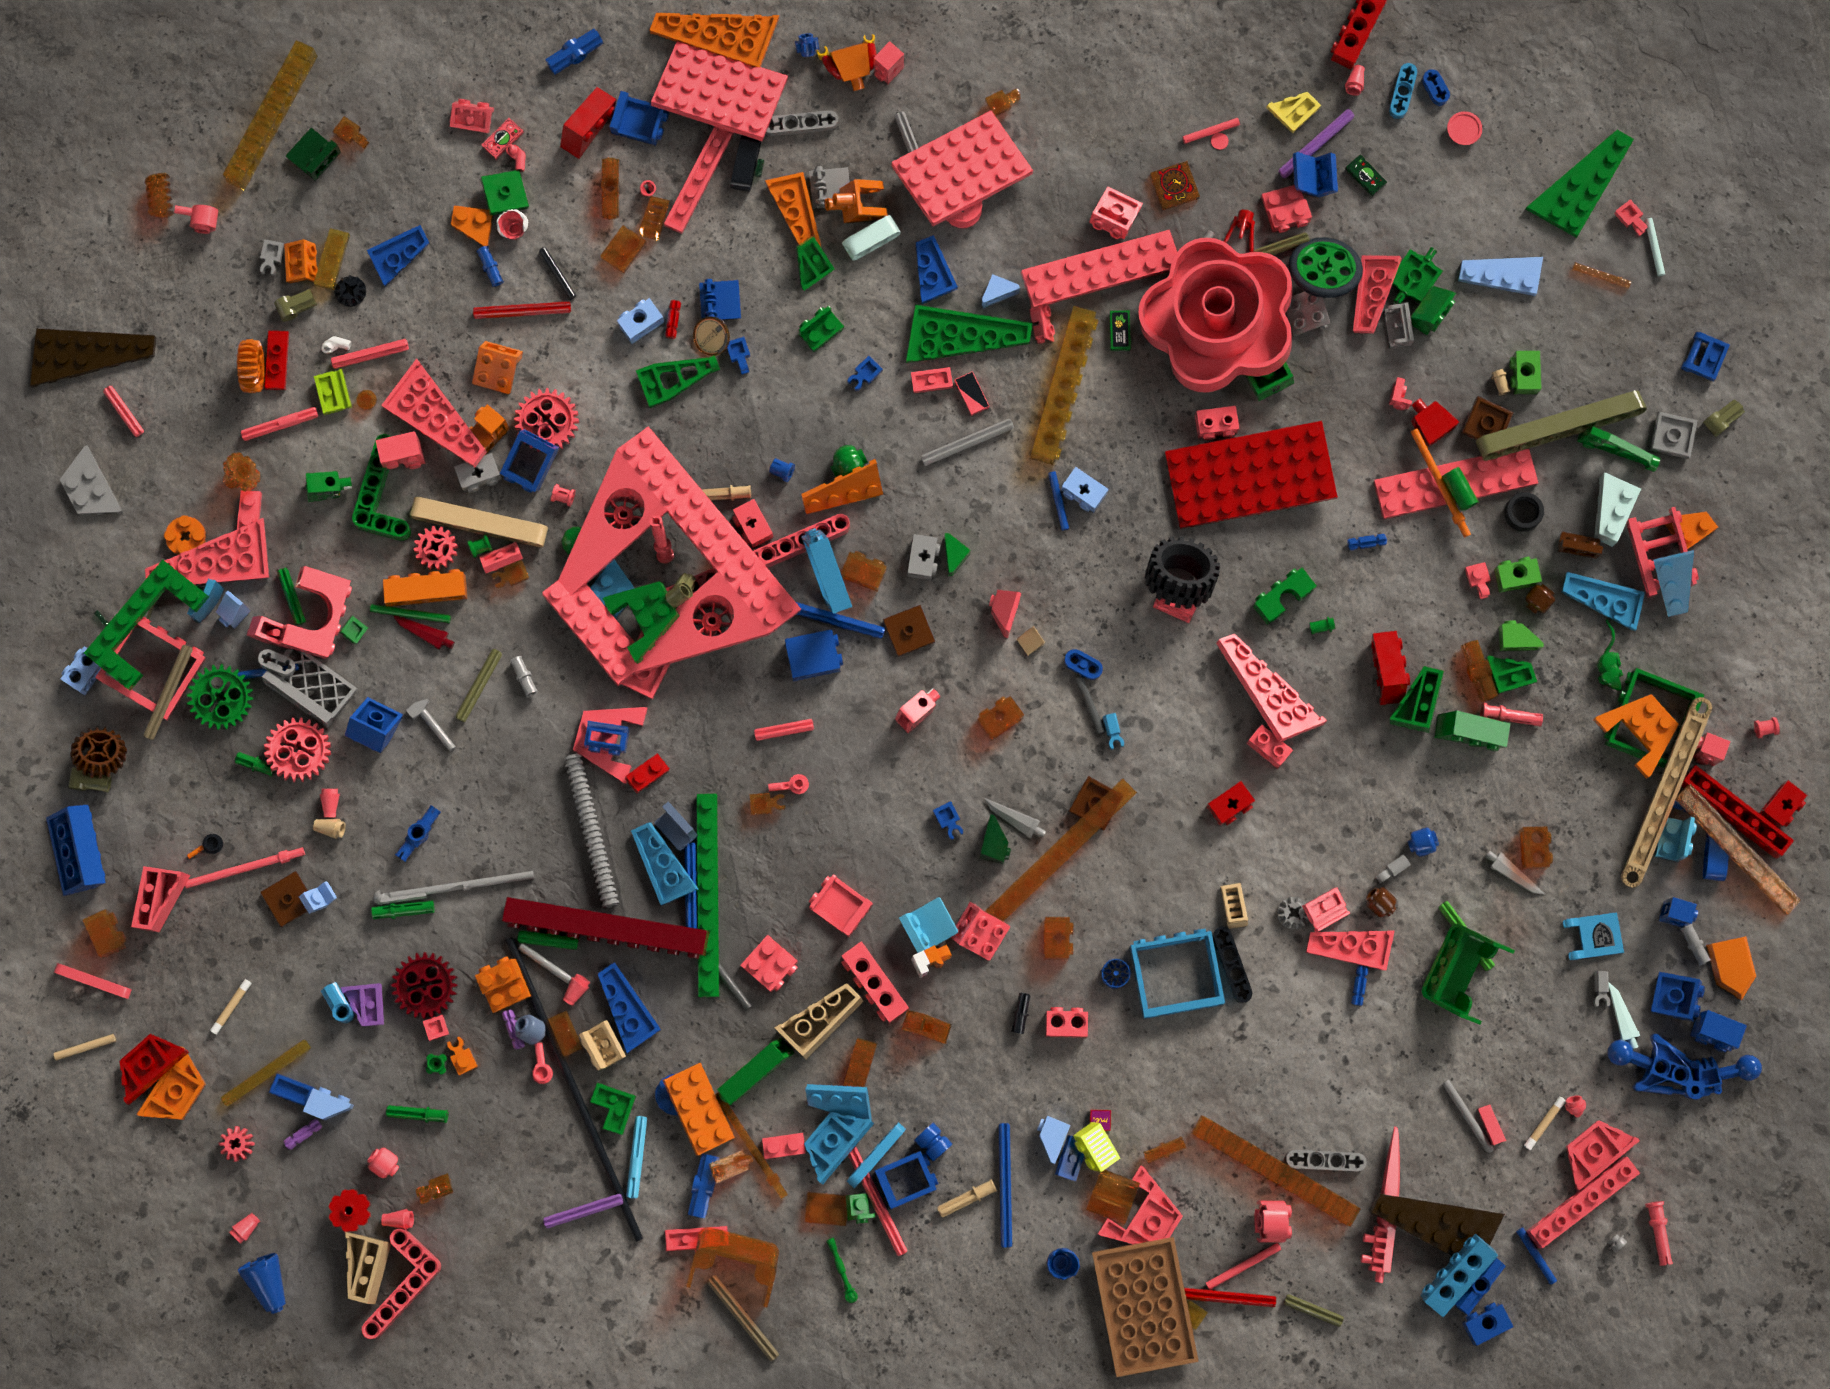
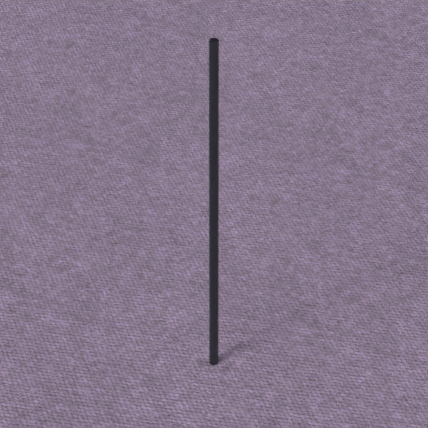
M513 937L505 940L512 958L516 959L539 1020L545 1024V1034L615 1195L621 1194L623 1198V1204L620 1206L636 1242L642 1240L641 1231Z

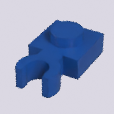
M868 356L855 368L857 375L850 376L847 383L850 384L852 381H857L858 385L855 387V391H859L864 381L870 384L883 372V369Z
M951 801L933 810L941 828L948 827V837L951 840L954 839L952 835L953 830H958L960 835H963L962 827L955 823L960 818Z

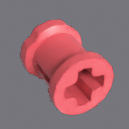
M556 484L552 491L551 501L566 503L568 507H571L576 490L564 489Z
M1772 717L1771 720L1762 722L1759 720L1754 721L1756 736L1762 738L1764 735L1769 734L1778 735L1780 728L1777 718Z

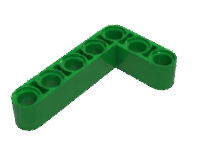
M381 434L376 440L388 438L390 435ZM375 440L352 520L361 531L405 541L411 536V528L406 521L376 513L390 469H387V467L383 468V466L375 467L376 462L380 460ZM372 479H379L376 486L369 485ZM366 498H373V502L370 505H364ZM366 516L367 521L364 524H359V518ZM379 522H387L385 528H377ZM399 527H406V530L403 534L396 533V530Z

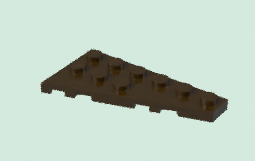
M36 328L30 386L34 388L48 382L54 383L60 379L73 378L97 372L103 368H112L119 364L155 357L156 336Z
M1378 1193L1369 1211L1450 1256L1459 1252L1464 1247V1242L1469 1237H1473L1474 1234H1477L1490 1245L1505 1215ZM1470 1256L1467 1262L1474 1261L1476 1256Z

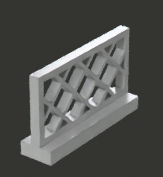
M287 649L283 655L289 657L294 649ZM301 651L297 652L301 654L302 660L294 661V663L302 664L303 674L280 677L270 671L265 672L262 678L267 686L327 729L358 690L312 655ZM314 663L317 665L318 672L306 673L305 664ZM321 675L332 676L334 684L322 685ZM318 676L319 686L307 687L306 677ZM304 678L305 687L295 688L292 685V679ZM346 686L350 689L346 696L338 697L337 687ZM334 688L335 697L323 699L322 689ZM320 689L321 699L312 700L309 698L308 691ZM336 701L337 707L330 713L325 709L324 702Z

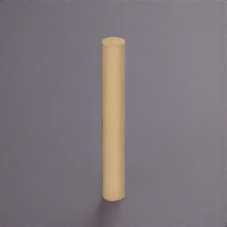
M111 1034L55 1052L54 1058L57 1061L116 1042L115 1035Z

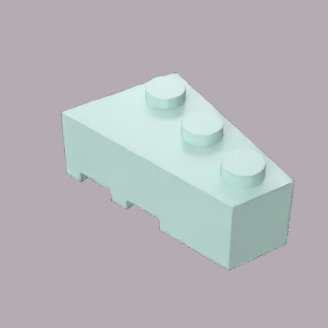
M1604 472L1599 478L1600 486L1594 538L1600 539V542L1613 547L1621 536L1641 489Z

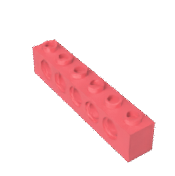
M1628 1157L1620 1158L1580 1191H1577L1530 1227L1526 1233L1537 1248H1544L1638 1176L1640 1172Z

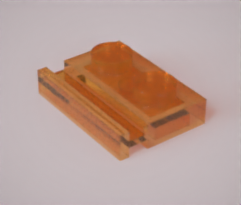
M622 225L600 258L624 274L647 242Z
M807 1193L805 1222L846 1226L847 1207L845 1195Z

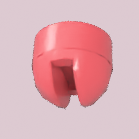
M646 180L640 185V192L646 197L652 196L656 191L654 182ZM645 184H647V187L650 191L649 194L647 193L644 187Z

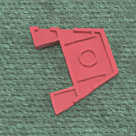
M646 707L583 711L573 751L622 783L627 784L625 776L631 771L630 765L611 761L613 755L608 754V751L600 750V753L590 752L584 746L588 721L621 726L624 721L643 726L648 709ZM592 731L590 740L616 744L618 735Z
M1140 1165L1131 1182L1148 1192L1147 1197L1126 1230L1107 1218L1098 1235L1130 1244L1169 1238L1182 1219L1183 1215L1154 1179H1152L1146 1169Z

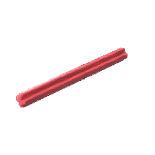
M855 1146L848 1156L856 1170L863 1160ZM868 1173L861 1183L896 1254L901 1256L907 1252V1249Z

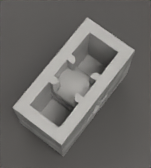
M492 453L484 455L475 468L467 462L454 466L464 493L477 492L480 490V487L496 485L502 479ZM480 471L481 477L477 478V472Z
M913 535L907 577L931 581L932 575H936L938 564L934 563L935 556H939L941 544H937L936 537ZM923 554H927L926 562L922 561L921 557Z

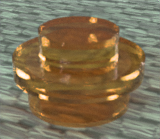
M363 390L357 396V404L364 410L372 409L377 403L376 395L370 390Z

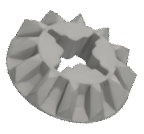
M1289 897L1283 900L1277 910L1280 923L1288 929H1299L1306 925L1309 919L1302 907L1306 902L1299 897ZM1287 906H1289L1293 910L1300 907L1299 912L1297 913L1300 920L1295 916H1293L1292 918L1290 917L1289 919L1287 918L1291 913Z

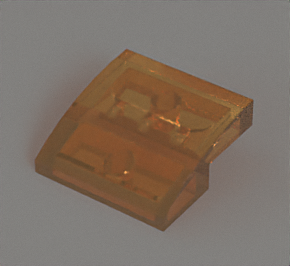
M1103 1170L1099 1173L1086 1210L1125 1224L1140 1183Z

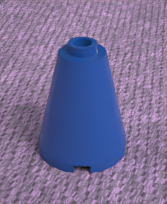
M270 1253L256 1258L257 1260L252 1263L248 1262L238 1268V1271L266 1312L271 1311V1314L283 1310L282 1306L286 1302L279 1257L277 1253Z

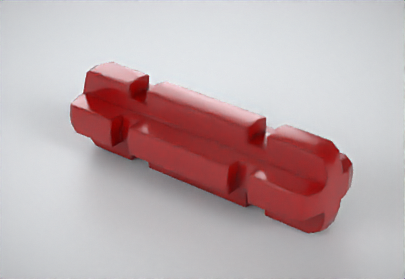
M671 300L666 325L668 328H666L665 336L669 339H675L681 302Z

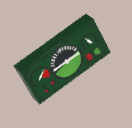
M1361 154L1345 168L1371 196L1375 195L1387 183Z

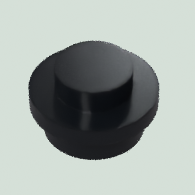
M217 834L207 835L202 843L203 849L209 854L219 853L223 848L222 838Z

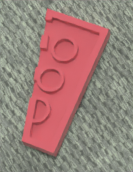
M1394 931L1310 932L1306 953L1386 971Z

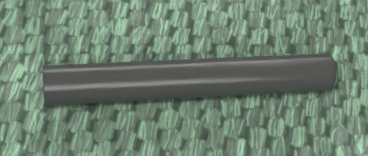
M1083 676L1076 678V683L1098 735L1106 732Z
M719 963V977L745 1010L749 1009L752 1006Z

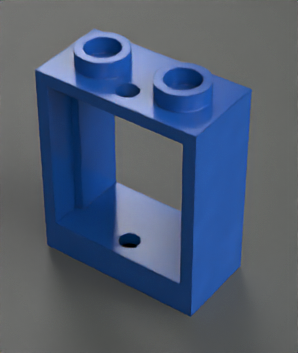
M523 429L519 431L500 474L504 476L506 481L510 483L517 482L522 485L521 488L530 493L540 490L560 447ZM522 442L547 454L534 483L509 470Z
M921 1151L875 1170L890 1209L937 1190L936 1185L939 1184L934 1173L930 1174L927 1166L931 1164L927 1155H922ZM918 1158L930 1187L896 1201L885 1172Z

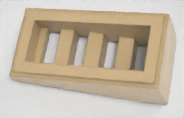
M1241 883L1220 886L1228 929L1248 926ZM1237 891H1238V895H1232V896H1227V895H1226V893H1231V892H1237ZM1239 900L1238 903L1228 904V901ZM1241 908V911L1230 912L1231 909Z

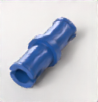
M489 247L479 248L476 252L481 259L482 269L487 273L492 287L501 285L504 281L498 271L497 261H494Z

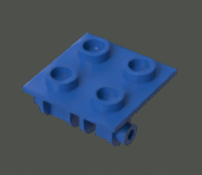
M705 279L704 283H699L702 320L705 318H715L717 320L741 319L739 280L713 282L712 279Z

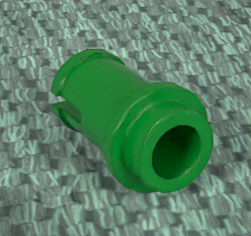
M1329 616L1324 620L1309 622L1312 635L1325 631L1332 632V630L1336 629L1334 619L1329 618Z

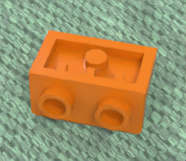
M304 239L284 244L286 282L290 284L304 280L316 282L318 273L316 245Z

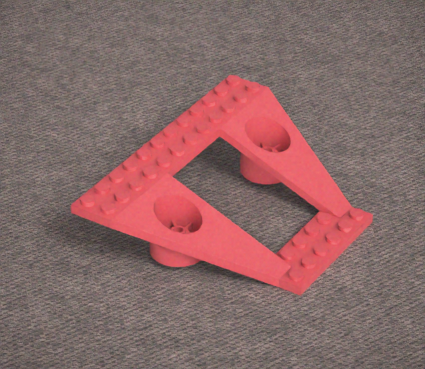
M649 426L616 450L558 581L542 592L545 599L617 686L636 673L768 636L801 611L798 604ZM624 502V506L617 507L615 503ZM626 502L632 503L635 506L630 509L626 506ZM610 505L615 509L614 513H608L605 510ZM636 509H639V511L642 514V517L633 516V512ZM668 513L717 573L694 592L690 599L676 608L680 615L664 635L657 639L652 650H648L642 657L641 663L637 664L627 648L635 642L614 616L609 613L608 609L587 583L651 527L649 521L650 519L653 520V516H660L662 518ZM605 517L614 518L615 521L609 524ZM632 520H634V521H639V522H638L636 525H634V526H633L632 523H631ZM712 607V612L706 613L703 608ZM714 608L721 609L723 612L718 615L714 612ZM699 611L703 615V619H694L693 616ZM727 614L730 623L722 622L721 618ZM694 623L702 624L703 627L698 631ZM721 626L729 627L724 633L720 630Z

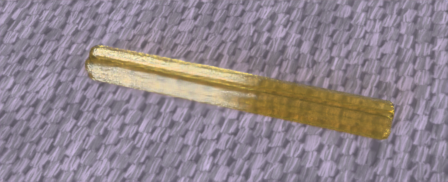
M302 1040L221 1097L224 1105H231L310 1050L311 1046L308 1041Z

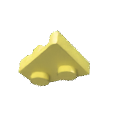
M1305 92L1296 97L1285 98L1280 102H1271L1266 108L1290 132L1294 133L1320 109L1321 104L1308 92Z

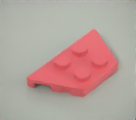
M1600 1120L1593 1123L1566 1146L1576 1189L1580 1191L1640 1140Z

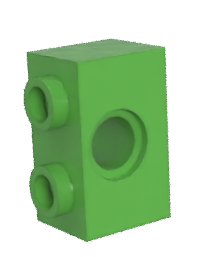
M1516 351L1513 357H1510V369H1513L1510 386L1514 388V394H1538L1541 390L1540 351ZM1521 369H1526L1529 372V376L1522 375Z
M1530 557L1518 559L1519 562L1511 563L1510 560L1500 562L1499 566L1494 569L1499 593L1539 585L1542 579L1537 558L1530 559ZM1513 570H1519L1522 573V577H1515Z

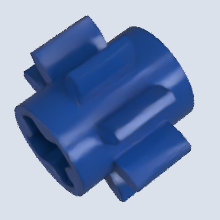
M811 33L799 35V41H795L797 53L801 52L802 57L814 56L816 54L815 50H819L817 37L813 38Z

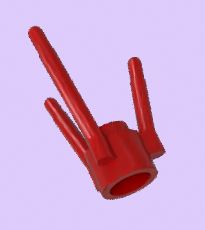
M1239 210L1238 216H1234L1233 223L1223 242H1228L1237 225L1240 228V239L1243 238L1244 231L1249 229V253L1253 252L1254 213L1249 210Z

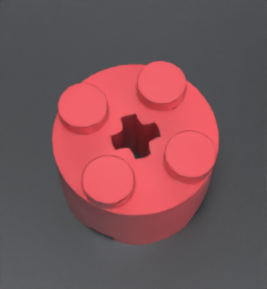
M1257 1201V1204L1260 1205L1259 1209H1255L1254 1214L1255 1233L1260 1234V1238H1257V1241L1259 1243H1284L1286 1239H1291L1292 1229L1289 1226V1218H1291L1292 1214L1291 1205H1286L1285 1201Z

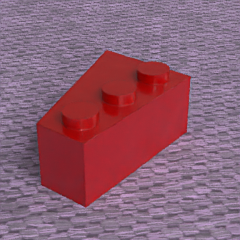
M596 87L563 124L560 147L580 159L606 121L613 117L616 99Z
M1397 631L1373 633L1371 649L1374 668L1377 670L1379 679L1376 680L1377 687L1380 686L1381 689L1380 705L1400 703L1405 697L1407 685H1410L1409 673H1406L1404 668L1406 667V657L1401 654L1403 649L1402 639L1398 638Z

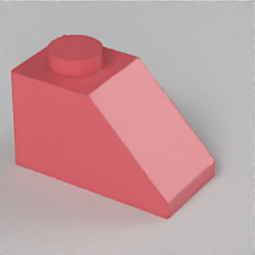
M254 616L252 618L247 636L267 644L291 649L278 645L283 624L263 616Z

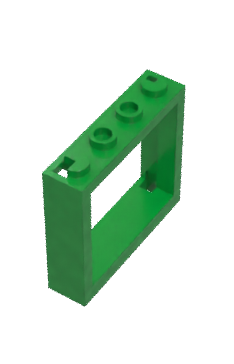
M1635 668L1632 672L1627 673L1624 683H1627L1626 688L1621 690L1617 701L1620 702L1618 707L1628 704L1636 680L1690 700L1680 726L1681 729L1692 701L1699 697L1703 698L1704 694ZM1702 702L1697 703V705H1696V711H1697V712L1699 711V708H1700V705H1701ZM1621 720L1604 734V738H1606L1604 745L1642 759L1647 754L1645 751L1615 740ZM1660 758L1657 766L1665 768L1667 760Z

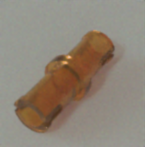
M1180 1136L1167 1143H1159V1146L1144 1151L1143 1155L1147 1163L1150 1164L1163 1157L1168 1158L1170 1154L1186 1149V1145Z

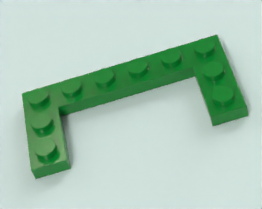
M163 559L84 652L87 657L129 691L133 689L144 675L114 651L165 590L168 589L195 612L209 598L207 594Z

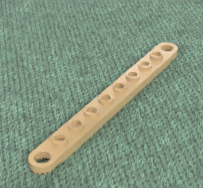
M1699 697L1694 699L1689 707L1621 874L1622 882L1628 887L1640 885L1652 859L1707 720L1712 712V704L1706 698ZM1699 702H1704L1707 706L1706 711L1702 714L1696 711V705ZM1634 871L1637 873V880L1630 883L1626 877L1629 872Z

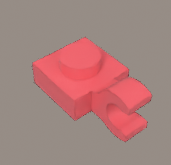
M1631 199L1614 213L1626 228L1632 225L1637 235L1641 236L1646 232L1648 226L1640 219L1643 213Z
M1486 563L1466 567L1465 572L1470 588L1477 587L1480 599L1488 598L1490 592L1486 584L1490 583L1491 579Z

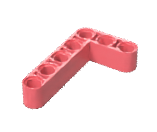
M394 1230L390 1235V1242L416 1268L363 1324L362 1334L367 1339L380 1337L441 1270L440 1261L407 1230ZM400 1232L405 1235V1241L402 1244L396 1242V1235ZM413 1247H418L421 1252L420 1256L416 1259L411 1256V1249ZM428 1261L435 1263L436 1267L432 1273L426 1270ZM415 1276L421 1279V1285L418 1288H414L411 1285V1280ZM400 1292L405 1293L407 1297L403 1304L397 1301V1295ZM385 1308H389L392 1311V1316L389 1320H386L382 1315ZM371 1323L377 1326L378 1330L375 1335H371L368 1332V1326Z

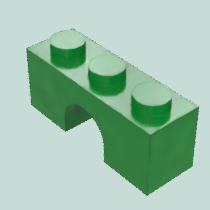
M1296 568L1286 575V580L1283 582L1277 581L1270 587L1272 589L1267 594L1263 592L1255 598L1256 602L1253 608L1267 625L1285 611V608L1280 603V596L1282 594H1292L1298 601H1301L1317 587L1303 568H1300L1298 571Z

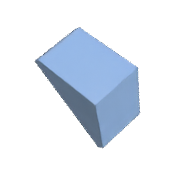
M992 274L982 298V307H988L1019 294V285Z

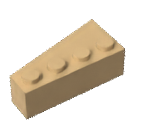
M846 983L825 996L822 1000L815 1004L813 1003L801 1013L792 1016L788 1021L779 1024L775 1029L807 1059L864 1001Z

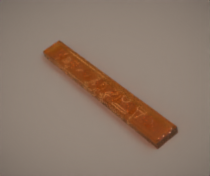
M1691 784L1687 785L1675 800L1695 818V821L1785 915H1789L1801 901L1798 896Z

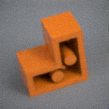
M487 404L485 407L477 410L475 413L476 417L474 418L476 424L474 427L470 426L469 429L488 453L510 429L506 420Z

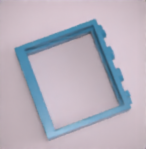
M816 528L810 529L801 537L825 604L833 614L851 608L852 604L828 537L821 530H816Z
M1206 929L1194 930V934L1186 935V932L1173 934L1174 937L1168 939L1164 935L1154 937V941L1146 942L1145 939L1133 941L1134 945H1130L1129 948L1143 1019L1225 1004L1211 931L1206 932ZM1205 940L1215 997L1148 1009L1138 952Z

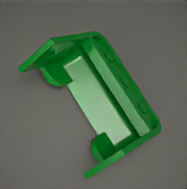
M1454 924L1450 927L1424 982L1422 995L1427 1000L1451 1013L1481 1025V1020L1469 1014L1472 1007V999L1469 995L1465 994V991L1481 957L1491 959L1497 954L1499 948L1514 954L1515 950L1461 924Z

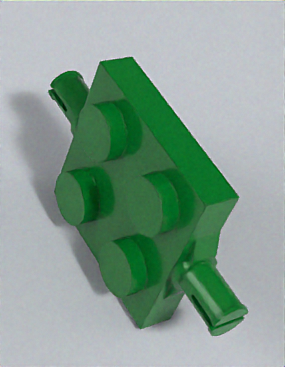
M1430 247L1425 256L1419 255L1411 249L1401 261L1392 284L1399 291L1393 300L1395 303L1398 301L1397 304H1401L1405 297H1410L1419 304L1423 301L1443 272L1431 261L1437 253L1436 249L1433 251L1434 248Z

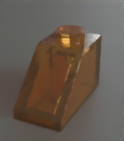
M907 1010L902 1030L946 1044L952 1024L923 1013Z

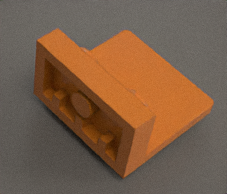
M485 341L478 350L472 384L510 394L516 365L522 359L523 351Z

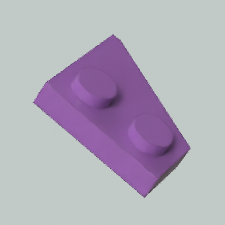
M382 984L341 987L343 994L346 995L350 1002L349 1005L357 1014V1019L361 1026L384 1025Z

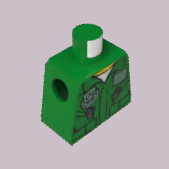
M337 471L306 473L308 503L339 498L341 490L352 489L351 477L339 478Z

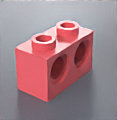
M1051 1007V1011H1046L1045 1037L1087 1038L1088 1012H1083V1008H1071V1011H1063L1062 1007ZM1055 1016L1062 1020V1025L1058 1028L1053 1027L1051 1024V1018ZM1079 1017L1083 1022L1082 1027H1073L1071 1024L1072 1018Z

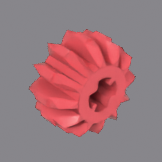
M235 1126L234 1132L231 1128L227 1129L229 1136L221 1135L225 1142H219V1146H225V1148L220 1153H227V1160H230L232 1157L234 1162H238L240 1157L246 1160L245 1152L253 1153L249 1146H255V1142L248 1141L253 1138L252 1134L246 1135L248 1129L243 1128L240 1132V1127ZM234 1140H240V1142H238L241 1143V1146L239 1148H233L235 1146L233 1145Z

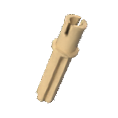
M730 485V487L701 489L711 501L727 499L734 501V499L751 498L750 485L739 487Z
M992 1179L976 1188L973 1186L972 1190L939 1205L937 1209L941 1217H945L977 1200L980 1202L981 1198L996 1192L997 1189Z

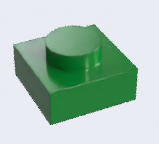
M350 616L339 633L353 644H357L368 627L354 616Z

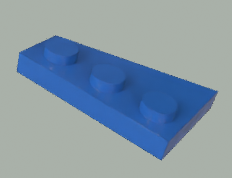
M934 235L916 242L921 304L957 290L958 286Z

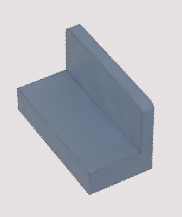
M667 802L662 806L666 812L655 821V825L681 851L698 835L677 810Z

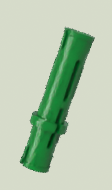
M434 900L406 904L390 903V905L372 907L373 920L382 918L396 919V917L435 913Z

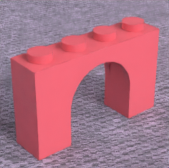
M307 566L301 567L295 587L322 597L328 607V618L326 623L319 630L315 631L291 624L283 625L278 645L323 659L332 655L335 648L333 640L335 636H338L341 627L338 623L346 610L344 602L351 593L352 587L349 586L351 581Z

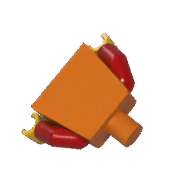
M872 34V40H867L864 35L863 43L832 52H828V48L824 46L825 53L820 54L818 50L816 51L818 58L822 60L826 70L832 76L842 80V82L851 80L853 91L865 88L862 77L870 75V71L874 69V57L877 55L874 34Z

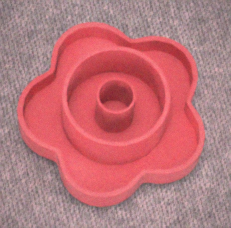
M1215 238L1192 240L1182 246L1174 256L1169 276L1151 286L1140 301L1138 312L1143 335L1151 345L1169 355L1173 374L1183 386L1190 390L1203 393L1214 392L1227 386L1239 375L1263 376L1278 370L1286 362L1291 352V327L1285 315L1292 299L1291 276L1286 265L1271 254L1263 252L1239 254L1227 243Z

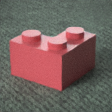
M415 431L376 440L380 463L383 468L394 469L399 467V464H404L406 468L417 469L422 464H426L421 441Z

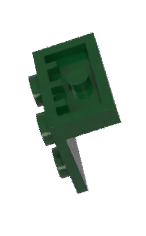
M310 128L286 154V158L316 181L338 157L341 151L332 140L330 142L327 141L313 128Z

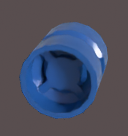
M934 1122L914 1139L921 1149H927L926 1154L932 1162L953 1145L947 1137L940 1136L941 1130Z

